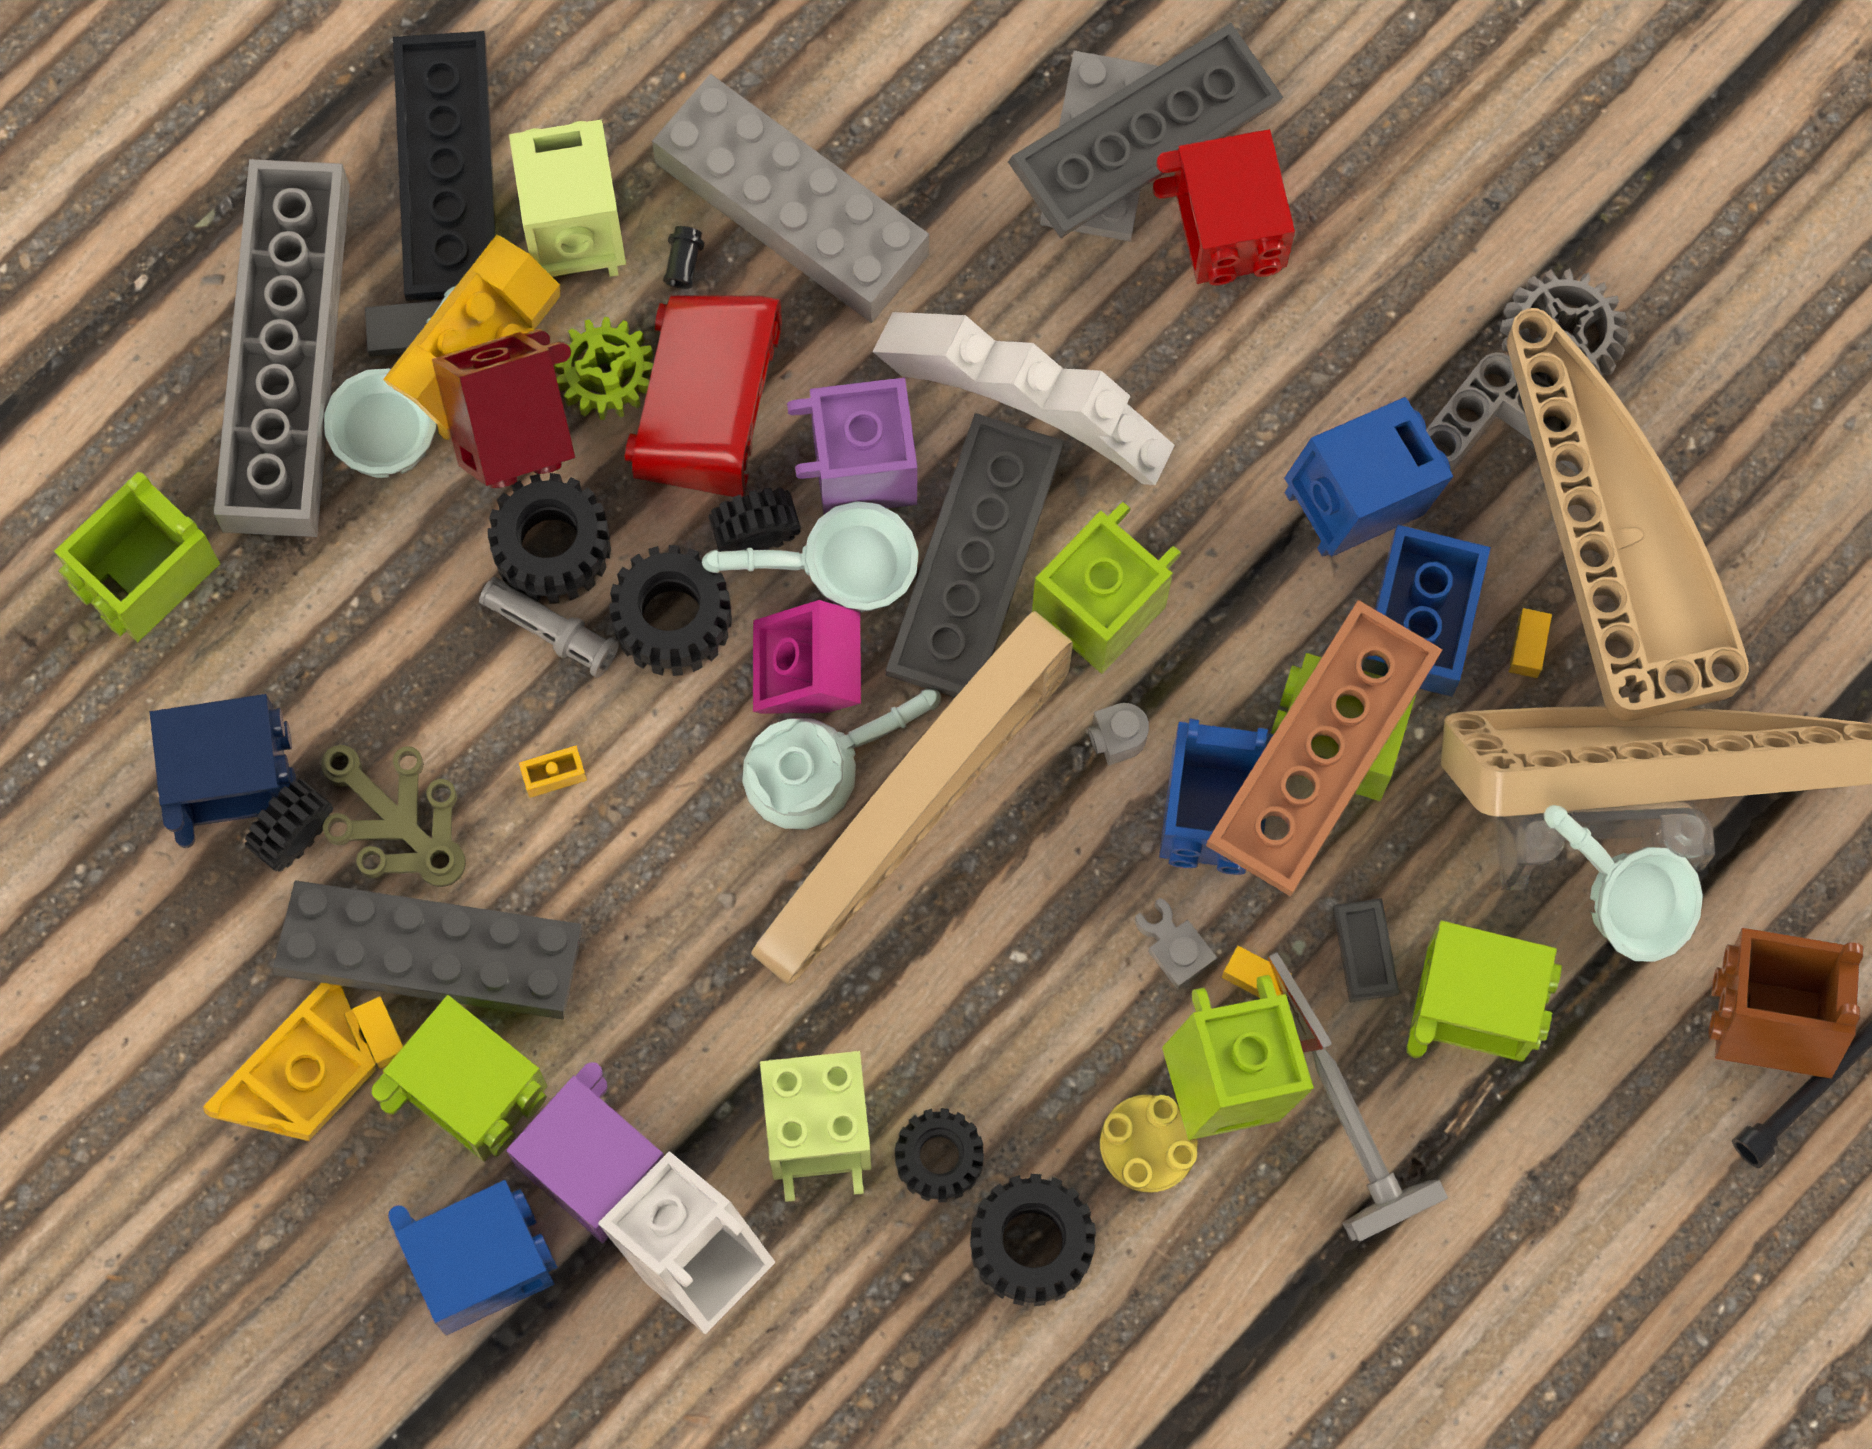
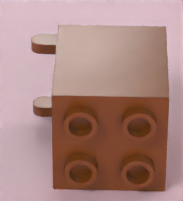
M1742 928L1735 944H1727L1722 968L1717 967L1713 977L1712 996L1719 997L1718 1011L1713 1010L1708 1037L1711 1040H1716L1715 1059L1832 1079L1856 1035V1025L1860 1019V1007L1857 1006L1859 964L1863 959L1864 947L1859 943L1843 945Z

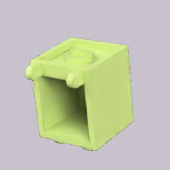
M602 119L588 122L577 121L570 125L545 129L533 128L524 132L509 134L522 223L529 254L552 277L608 268L610 277L619 276L617 266L626 265Z
M860 1051L760 1061L770 1165L773 1180L783 1179L785 1202L795 1201L793 1178L852 1172L854 1195L864 1194L862 1171L871 1170V1153Z

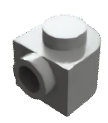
M1120 703L1095 711L1093 725L1088 727L1094 751L1096 754L1104 752L1108 765L1137 756L1145 747L1149 722L1146 714L1139 707L1130 703Z

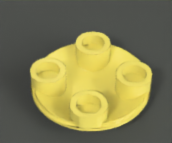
M1139 1095L1124 1100L1109 1113L1101 1129L1100 1151L1105 1166L1116 1180L1136 1191L1159 1192L1175 1186L1186 1177L1197 1159L1198 1141L1197 1139L1188 1141L1179 1106L1174 1099L1166 1095Z

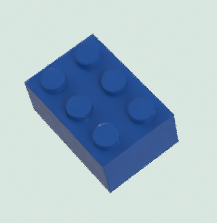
M1397 524L1390 543L1375 610L1443 649L1419 689L1453 697L1461 679L1491 547ZM1368 656L1363 659L1362 670L1380 676H1385L1388 673V666L1382 658Z

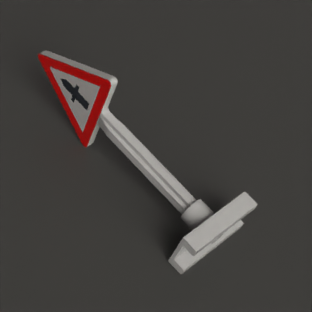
M1275 953L1268 956L1281 995L1286 994L1302 1050L1303 1052H1312L1316 1071L1370 1182L1367 1184V1188L1375 1204L1343 1222L1350 1240L1357 1239L1362 1241L1448 1199L1440 1180H1428L1401 1190L1394 1173L1389 1174L1336 1062L1325 1050L1326 1047L1332 1045L1330 1038L1279 954Z

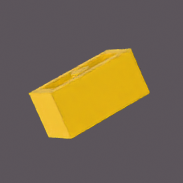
M1526 608L1522 609L1518 618L1508 672L1538 678L1542 671L1552 614Z
M577 745L519 762L529 798L587 781Z
M1237 946L1221 978L1260 998L1257 989V977L1269 975L1272 979L1276 995H1281L1270 962Z
M381 996L352 1010L379 1069H382L403 1048V1044Z

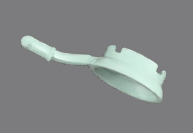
M456 286L451 287L444 293L445 297L442 300L439 307L442 305V303L446 300V298L450 295V293ZM389 368L365 370L346 379L331 395L324 413L325 437L334 455L351 469L375 478L389 477L388 474H395L397 472L403 474L413 469L425 456L437 429L436 423L420 407L383 381L384 377L391 370Z
M855 501L835 506L819 518L809 534L807 545L803 547L801 554L799 552L782 550H753L750 547L740 551L718 552L713 550L705 554L702 565L707 571L712 573L743 569L753 571L754 569L761 568L804 569L817 589L825 598L834 602L833 604L865 612L889 606L906 593L917 573L919 552L912 531L898 514L879 504Z
M934 688L921 690L919 695L897 708L892 707L891 712L848 732L849 734L847 735L843 732H837L834 727L814 718H789L770 725L756 737L744 759L742 783L749 803L764 820L784 829L807 830L828 822L845 807L854 789L856 764L853 758L856 755L854 748L879 739L899 727L905 728L906 724L931 709L933 711L941 702L940 692Z
M1552 805L1545 810L1544 819L1546 824L1550 828L1557 830L1570 842V846L1573 849H1578L1599 871L1591 888L1590 899L1595 901L1594 908L1596 912H1591L1595 926L1608 939L1617 952L1634 961L1656 962L1675 954L1691 938L1700 920L1703 894L1698 874L1685 857L1669 848L1645 847L1630 854L1622 853L1611 858L1607 851L1591 836L1590 830L1579 825L1567 814L1566 809L1561 806Z

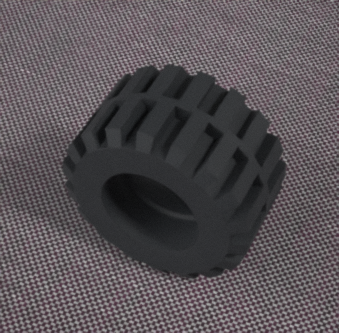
M550 473L549 481H542L540 474L531 475V484L523 486L519 480L511 485L513 490L511 496L503 492L497 499L499 510L492 509L489 517L491 528H487L491 553L499 575L504 582L509 581L513 589L520 593L527 592L528 597L537 602L540 601L541 596H547L549 604L560 603L559 596L568 594L571 601L579 597L578 588L583 586L587 591L596 585L594 576L597 574L602 577L607 568L605 558L610 559L611 546L609 539L611 538L605 512L601 503H597L595 494L588 487L585 490L581 489L580 481L570 477L567 483H563L561 474ZM546 520H560L573 526L578 533L573 545L566 552L556 557L541 558L528 553L522 547L525 535L533 526Z
M669 545V553H660L658 546L649 548L650 557L643 560L638 553L631 558L632 568L628 570L622 567L617 574L618 585H612L610 592L612 603L609 604L616 639H619L621 649L626 656L632 655L634 663L642 669L648 664L651 665L653 673L663 675L664 668L672 669L673 676L683 675L682 667L691 665L693 672L703 668L702 660L707 657L710 661L714 660L719 655L718 645L725 646L728 640V627H731L732 614L726 581L721 572L718 574L712 573L703 567L699 552L689 548L685 555L680 553L679 545ZM679 591L694 598L699 604V611L695 618L683 628L672 631L660 630L648 624L643 618L644 609L651 599L663 592Z
M1031 1174L1030 1178L1021 1179L1020 1175L1011 1177L1009 1183L1003 1186L999 1183L991 1189V1194L987 1198H983L979 1204L971 1226V1258L974 1268L977 1267L980 1273V1279L985 1285L989 1284L994 1289V1294L1003 1299L1006 1296L1013 1299V1304L1024 1306V1302L1034 1303V1306L1045 1305L1046 1301L1052 1299L1056 1302L1064 1298L1071 1289L1074 1291L1081 1283L1085 1273L1087 1274L1096 1245L1095 1223L1091 1221V1211L1087 1203L1082 1204L1079 1200L1080 1194L1071 1187L1068 1190L1063 1187L1062 1180L1052 1177L1051 1181L1041 1179L1042 1174ZM1029 1213L1040 1214L1049 1218L1057 1225L1062 1235V1248L1053 1262L1042 1267L1031 1268L1016 1263L1008 1256L1003 1245V1234L1008 1223L1017 1216Z

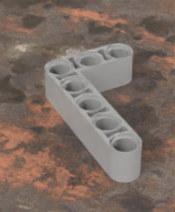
M1495 352L1485 356L1426 429L1434 444H1443L1450 450L1451 455L1447 456L1450 464L1451 473L1496 417H1499L1533 442L1510 356L1505 353ZM1497 374L1505 380L1506 385L1494 387L1485 380L1484 376ZM1531 375L1536 385L1543 388L1552 386L1538 375ZM1463 408L1470 409L1477 414L1479 420L1474 422L1464 421L1458 416L1457 410ZM1550 416L1543 419L1545 426L1551 431L1561 432L1562 429L1566 428L1564 421L1558 417ZM1560 461L1565 466L1570 468L1572 471L1579 474L1577 467L1572 462ZM1665 467L1671 480L1674 482L1671 472Z

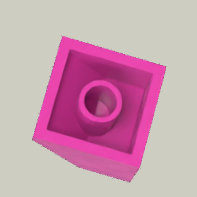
M817 600L753 620V712L759 714L829 713L861 704L860 611Z

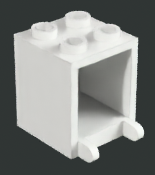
M670 1151L598 1223L643 1281L704 1334L776 1263L733 1204Z

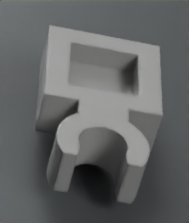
M1159 898L1155 901L1154 906L1161 913L1162 920L1157 924H1151L1139 913L1135 916V924L1142 934L1154 937L1158 941L1149 947L1148 952L1178 990L1214 964L1217 957L1189 920H1186L1176 928L1172 922L1173 914L1170 905L1165 900Z

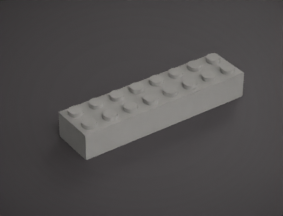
M249 159L214 516L223 533L317 537L326 449L324 413L331 395L350 190L343 164Z

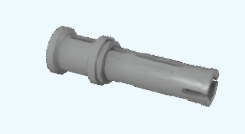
M492 577L491 581L487 582L479 597L480 604L500 613L510 621L552 644L553 650L556 651V655L566 658L569 656L590 668L592 676L596 678L601 677L611 665L617 653L619 641L613 637L606 640L587 629L585 622L580 618L572 617L567 619L560 616L541 603L513 589L497 577Z

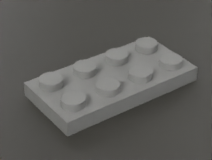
M1074 51L1059 127L1159 66ZM1141 189L1073 231L1131 242ZM1042 212L1040 225L1052 227Z

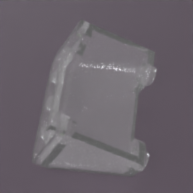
M1691 800L1567 811V814L1579 825L1590 830L1591 836L1594 839L1641 837L1642 848H1668L1677 856L1685 857L1698 876L1715 856L1711 823ZM1544 813L1496 816L1501 890L1526 889L1532 870L1539 865H1548L1549 862L1556 859L1561 853L1565 841H1568L1557 830L1550 828L1546 824Z

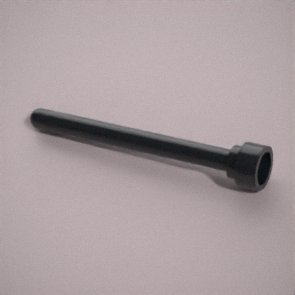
M1872 1019L1856 1033L1832 1079L1812 1076L1763 1124L1756 1123L1753 1127L1746 1126L1732 1139L1734 1148L1745 1161L1756 1168H1761L1775 1155L1774 1148L1778 1145L1777 1138L1872 1047Z

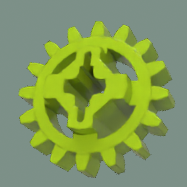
M604 317L601 327L597 328L594 327L590 319L585 320L586 331L581 334L573 328L568 330L571 344L567 345L571 348V356L567 361L553 365L555 373L560 374L557 377L559 391L567 390L564 395L566 404L571 406L580 401V412L583 416H586L592 408L598 410L600 420H605L609 409H614L619 417H623V405L627 403L638 409L641 406L638 392L647 394L649 385L647 378L651 377L654 364L648 362L654 358L652 347L642 346L644 343L643 333L639 330L629 335L628 322L625 320L618 325L617 329L612 328L609 317ZM610 343H615V344H618V345H620V346L617 347V346L612 345V344H610ZM588 348L583 359L576 361L578 356ZM606 363L611 371L602 373L598 366ZM633 375L630 382L624 388H621L626 377ZM589 390H594V391H596V392H598V393H601V394H595V393L589 392Z

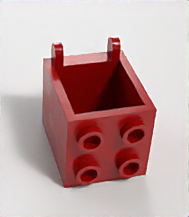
M1271 129L1180 145L1178 150L1163 152L1158 156V170L1163 173H1175L1174 176L1157 179L1153 184V193L1161 199L1174 196L1177 198L1196 284L1209 282L1210 285H1224L1234 281L1237 276L1253 273L1257 277H1267L1287 267L1295 229Z

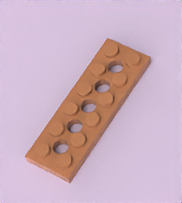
M1358 600L1211 834L1206 846L1291 897L1443 649ZM1368 656H1378L1386 662L1388 673L1381 678H1371L1363 672L1361 661ZM1343 696H1354L1362 703L1363 713L1357 718H1346L1338 712L1336 708L1337 700ZM1318 736H1329L1336 741L1339 749L1338 754L1329 759L1320 758L1313 752L1311 742ZM1294 776L1306 777L1312 783L1314 792L1306 799H1296L1288 793L1286 782ZM1270 816L1280 817L1288 826V834L1283 839L1271 840L1262 833L1261 822Z

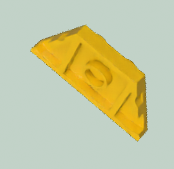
M320 983L203 1106L204 1113L211 1118L310 1141L376 1071V1064L367 1043H365L362 1037L360 1026L353 1010L349 1006L342 986Z

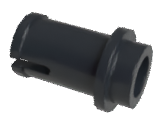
M677 226L674 233L669 235L668 242L671 244L666 273L663 277V282H666L667 285L680 289L692 288L698 251L703 250L705 245L704 241L701 240V231L692 227Z

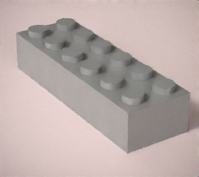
M712 74L704 80L652 140L654 159L658 166L870 323L877 318L929 256V233Z

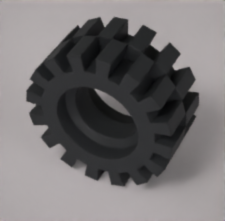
M764 488L759 493H757V490L748 492L749 495L743 497L741 495L732 497L733 501L720 503V507L713 508L711 510L712 514H709L710 524L719 552L746 550L749 547L753 550H769L773 546L778 548L784 545L783 541H792L795 538L794 535H799L801 532V525L789 490L784 491L783 488H777L773 491L772 488Z
M302 779L291 782L288 788L285 786L280 790L277 798L273 797L268 802L269 806L266 810H261L258 814V821L252 823L249 828L251 832L245 838L247 841L245 847L274 871H283L285 867L288 868L293 864L295 858L299 859L304 855V850L313 845L315 842L313 839L316 835L322 833L324 821L333 812L332 804Z
M941 1108L940 1112H932V1109L925 1110L923 1115L919 1117L915 1115L909 1119V1124L905 1128L902 1127L899 1133V1138L895 1145V1163L901 1181H904L907 1185V1189L913 1194L916 1192L921 1195L923 1200L930 1202V1199H938V1203L947 1202L948 1198L954 1197L956 1200L962 1197L963 1192L967 1189L971 1190L976 1184V1179L980 1176L983 1168L981 1136L979 1137L976 1126L972 1122L968 1123L965 1120V1116L959 1112L955 1115L949 1113V1109ZM935 1137H943L956 1145L959 1159L952 1170L936 1174L923 1166L920 1160V1151L928 1140Z

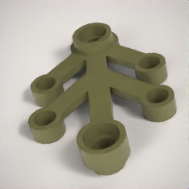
M337 745L328 749L321 760V769L326 779L337 787L349 786L383 820H350L344 814H332L326 818L323 824V832L327 840L338 846L345 845L349 841L404 840L417 852L384 855L383 851L378 847H365L358 853L356 859L357 866L365 877L378 878L384 873H420L424 881L436 887L452 885L461 878L465 870L466 859L461 847L452 841V807L457 801V792L450 781L437 779L430 783L427 788V799L434 808L431 839L418 826V782L424 762L417 749L406 746L400 748L394 754L393 765L399 774L398 806L362 772L361 761L352 748L345 745ZM410 755L417 758V763L412 769L406 770L400 767V761L405 756ZM344 756L349 759L345 769L334 770L332 768V762L335 758ZM440 788L450 790L449 799L445 802L435 801L433 796L436 790ZM335 823H345L347 830L342 836L335 837L330 834V829ZM439 854H445L449 857L448 865L442 869L432 866L433 858ZM370 855H377L381 858L379 866L373 870L364 868V860Z

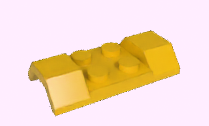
M496 235L384 377L383 381L420 407L437 424L438 433L444 439L449 440L451 435L432 359L518 332L527 333L535 330L560 298V284L529 253L502 236Z

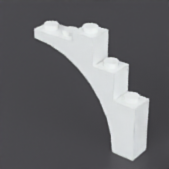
M892 312L873 350L874 354L902 377L930 380L989 397L1036 417L1090 446L1120 466L1142 484L1156 485L1175 446L1127 404L1130 395L1102 371L1063 369L1034 343L995 341L966 315Z

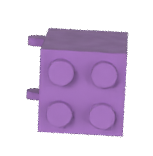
M905 377L810 389V398L792 400L787 403L789 415L811 414L816 462L798 464L795 466L796 477L800 479L819 477L823 515L835 506L855 501L875 503L885 508L917 505V461Z
M590 1062L576 1076L573 1075L506 1151L518 1170L603 1244L607 1240L608 1235L598 1223L664 1157V1154L601 1099L607 1091V1082L602 1077L601 1067L597 1063Z

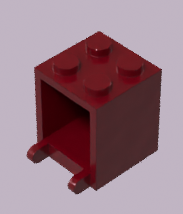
M537 329L527 333L518 332L432 359L458 466L485 486L490 485L491 488L507 487L518 481L517 476L533 471L536 474L551 473L562 467L561 462L576 458L553 366L570 358L571 348L567 344L560 341L550 344L549 334L541 329Z

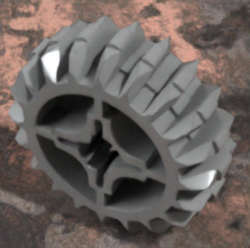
M1569 268L1564 271L1562 279L1558 280L1555 273L1550 269L1545 273L1543 282L1533 276L1527 282V290L1521 287L1517 288L1512 297L1514 302L1506 304L1503 313L1508 319L1503 320L1500 326L1501 333L1507 335L1502 342L1503 351H1508L1507 338L1515 317L1523 310L1537 308L1545 311L1554 319L1600 374L1611 375L1616 367L1614 360H1621L1625 352L1621 344L1626 342L1628 330L1620 326L1625 323L1626 312L1614 311L1619 303L1618 296L1603 297L1607 288L1605 282L1598 284L1595 288L1588 285L1590 282L1589 272L1583 274L1580 281L1573 280V273ZM1563 303L1571 304L1578 308H1569ZM1595 323L1599 332L1600 346L1591 354L1586 347L1588 340L1584 334L1587 333L1589 326ZM1529 329L1519 331L1521 338L1526 342L1538 343L1542 341L1540 334L1538 338L1533 340ZM1567 330H1573L1572 334L1570 335ZM1535 373L1547 383L1548 381L1554 382L1546 373Z

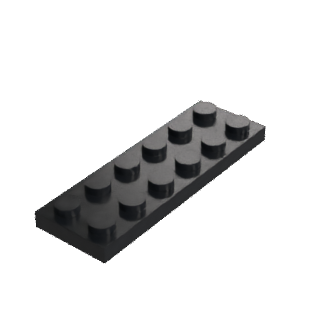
M485 31L393 37L403 280L406 301L444 298V293L451 287L457 286L496 236Z

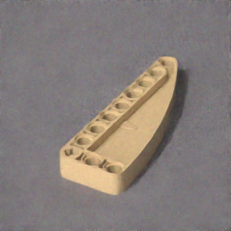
M1528 308L1521 311L1513 321L1507 338V349L1608 712L1616 719L1633 721L1725 700L1733 696L1747 678L1749 672L1747 656L1719 576L1682 497L1638 424L1585 354L1545 311L1537 308ZM1523 329L1536 330L1540 334L1542 341L1538 343L1526 342L1521 338L1519 331ZM1537 372L1546 373L1553 379L1554 385L1545 388L1540 387L1533 382L1531 375ZM1550 416L1558 417L1564 421L1566 430L1562 432L1551 431L1545 426L1543 419ZM1559 461L1572 462L1577 467L1579 474L1574 477L1564 476L1558 472L1556 463ZM1573 505L1585 507L1591 515V520L1586 522L1574 520L1568 512V507ZM1584 550L1596 551L1601 555L1603 565L1599 567L1588 566L1583 562L1580 552ZM1597 595L1609 596L1614 601L1616 610L1606 613L1598 610L1593 603V597ZM1610 640L1621 641L1628 649V656L1625 658L1611 656L1605 647V642ZM1715 664L1728 666L1734 674V681L1728 683L1719 681L1712 672V666ZM1668 675L1682 677L1687 684L1688 691L1685 693L1672 692L1665 683V677ZM1628 686L1630 693L1638 692L1639 697L1635 703H1630L1629 696L1625 698L1620 696L1624 687Z
M1036 611L1029 614L954 698L866 803L753 948L751 954L788 986L793 984L1061 685L1070 669L1073 642Z
M1546 707L1452 713L1444 719L1441 766L1473 806L1481 813L1491 816L1545 813V810L1552 805L1561 806L1567 811L1870 785L1872 784V724L1798 715L1685 708L1633 721H1622L1614 718L1606 707Z

